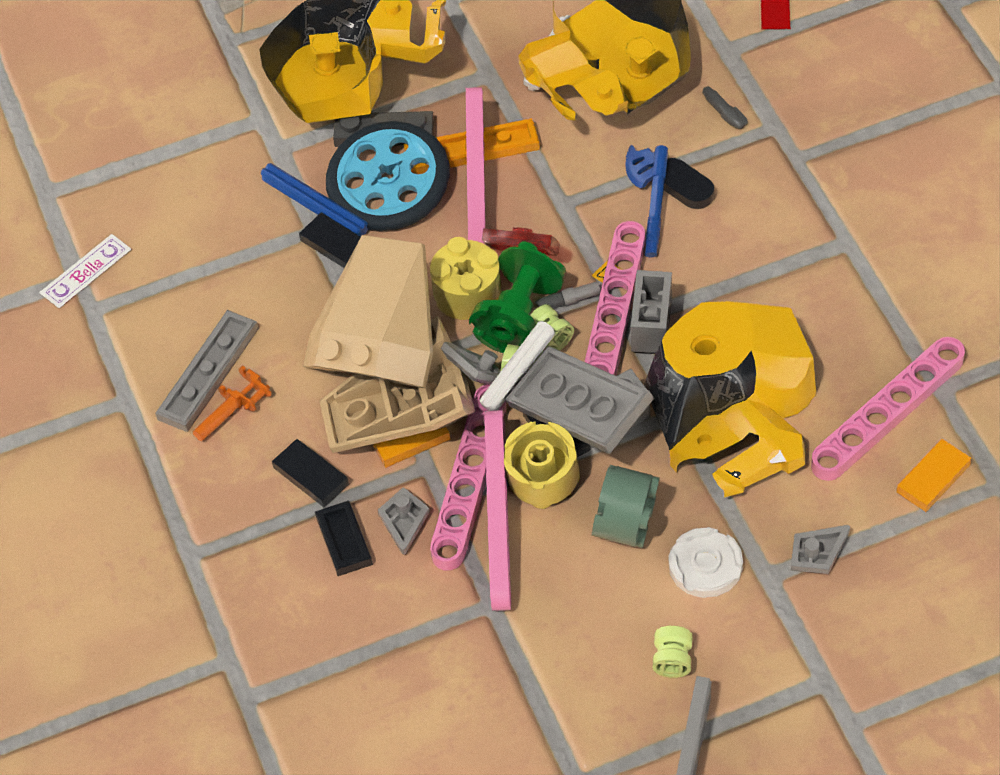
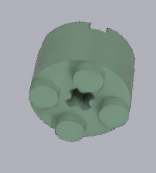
M610 465L600 493L599 507L594 518L592 536L643 548L649 518L652 517L660 477Z

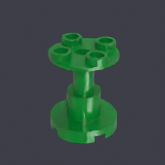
M526 241L520 242L518 247H509L503 250L498 259L499 268L503 275L513 283L511 289L502 291L498 300L479 302L469 318V325L473 323L475 326L472 331L474 336L485 346L500 353H504L508 344L520 346L536 326L535 321L530 316L533 308L532 301L529 299L531 294H553L559 291L564 283L563 277L566 272L564 265L553 261L547 255L539 252L534 244Z

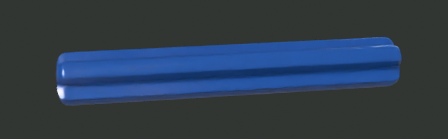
M269 163L261 170L264 182L317 215L322 212L360 237L367 233V221L276 165Z

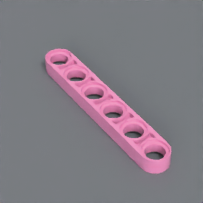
M482 87L466 88L468 240L478 241L486 245Z
M634 221L623 222L615 229L585 357L586 363L615 376L618 371L633 303L637 270H640L645 249V229L641 224ZM632 233L636 234L639 239L636 242L627 243L621 240V237ZM621 260H628L633 263V266L627 270H621L615 267V264ZM614 287H622L627 290V293L621 297H614L608 292ZM609 314H614L621 318L614 325H609L602 321ZM602 342H609L615 348L611 352L602 353L596 349V346Z
M943 337L934 342L815 448L811 461L813 474L817 478L826 481L835 480L840 477L961 368L965 353L964 345L953 337ZM948 349L954 351L958 357L954 360H944L938 353ZM925 370L931 372L934 378L926 382L920 381L915 377V374L918 371ZM901 391L907 393L911 399L907 402L899 403L894 401L891 395ZM871 413H880L887 420L882 424H873L868 421L867 416ZM854 434L862 439V443L858 446H849L842 439L846 435ZM824 456H831L838 461V464L833 468H824L818 463V460Z
M488 384L478 388L474 394L472 401L476 412L467 418L431 541L432 561L436 567L442 570H453L463 563L486 484L485 436H475L472 431L477 426L485 425L484 412L488 410L481 405L480 398L490 385ZM506 400L499 408V410H503L504 416L507 406ZM470 455H479L484 459L478 466H468L464 463L465 458ZM463 484H468L475 488L474 493L466 497L457 495L455 490ZM452 515H462L467 519L459 527H452L446 523L447 519ZM446 545H451L458 549L456 555L451 558L440 557L437 552Z
M503 410L484 412L490 599L492 611L511 610L507 476L503 459L505 423Z

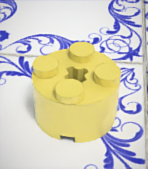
M454 237L448 241L447 245L437 251L432 258L430 276L433 295L438 308L447 316L459 320H468L479 302L498 300L501 294L498 255L496 251L478 241L466 240L463 237Z
M529 422L515 429L507 438L503 458L508 484L512 492L519 499L532 504L538 509H545L552 504L562 501L571 494L579 482L580 474L574 440L565 428L552 422H548V424Z

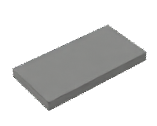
M548 346L505 400L510 407L546 424L548 422L556 423L565 428L571 436L610 454L654 397L649 390Z

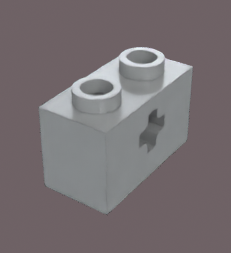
M637 270L630 326L632 352L656 353L664 334L669 330L672 304V272Z

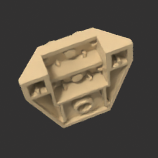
M362 235L310 332L303 367L336 373V370L382 378L398 384L426 388L433 357L425 245L422 243Z
M438 316L431 319L433 357L426 388L398 384L372 376L353 374L320 400L328 443L333 453L445 428L476 412L465 374L447 359L441 349L444 342L451 343Z

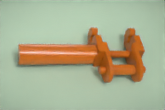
M242 365L239 368V372L243 378L250 382L249 385L241 392L233 391L230 388L226 390L224 385L218 388L220 394L226 400L193 430V435L199 441L207 438L237 408L243 405L245 410L248 409L254 412L257 401L263 396L268 398L271 396L270 387L261 382L258 374L251 369L246 371V368ZM254 388L257 392L250 399L247 398L245 395Z

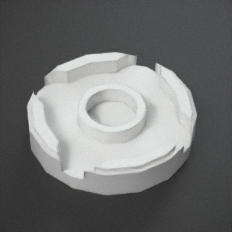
M710 527L695 528L682 534L676 540V544L672 547L668 556L670 576L676 586L689 595L701 598L717 597L730 591L739 581L743 570L742 550L735 539L728 534L725 536L722 533H718V529Z

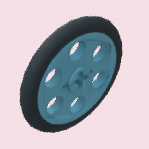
M398 121L375 123L353 133L338 146L326 172V191L329 199L367 221L368 230H398L423 219L438 205L446 192L450 178L449 160L441 143L425 129L411 123ZM401 142L408 145L407 150L401 154L391 152V148L396 143ZM370 149L376 152L374 158L369 161H361L359 159V155L365 150ZM418 163L429 165L428 170L423 174L411 172L413 166ZM386 172L389 175L393 174V177L390 179L386 176L382 178V174ZM353 177L363 178V184L356 189L346 186L347 182ZM412 190L417 193L416 198L411 202L399 200L400 195L405 191ZM372 198L384 199V204L380 208H367V203Z

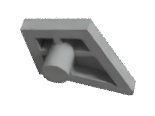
M444 342L441 347L447 359L475 382L491 385L501 372L494 364L498 356L490 350H485L483 355H479L449 342Z
M403 487L378 509V515L400 552L406 554L430 510L427 505Z
M844 525L794 534L791 570L829 574L850 533V526Z

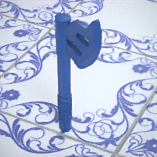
M630 145L625 163L626 173L630 181L641 189L652 181L645 240V256L652 258L657 256L668 148L659 145L655 147V152L649 148L637 151L633 145Z

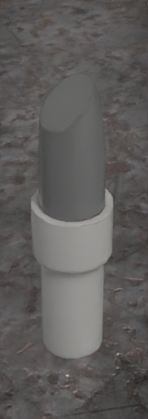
M596 281L575 288L562 289L558 293L538 299L535 303L539 306L547 304L552 308L562 305L568 306L577 303L579 300L600 295L601 290Z

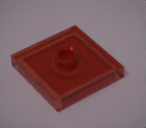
M513 227L512 231L483 228L482 241L493 250L503 251L509 247H518L520 242L526 241L534 244L538 251L545 255H559L560 242L552 235L533 233L532 229Z

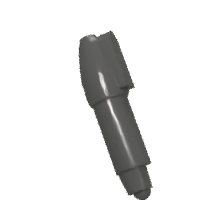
M711 87L703 88L702 93L706 100L729 125L741 129L744 125L748 124L747 118L736 106L732 107Z

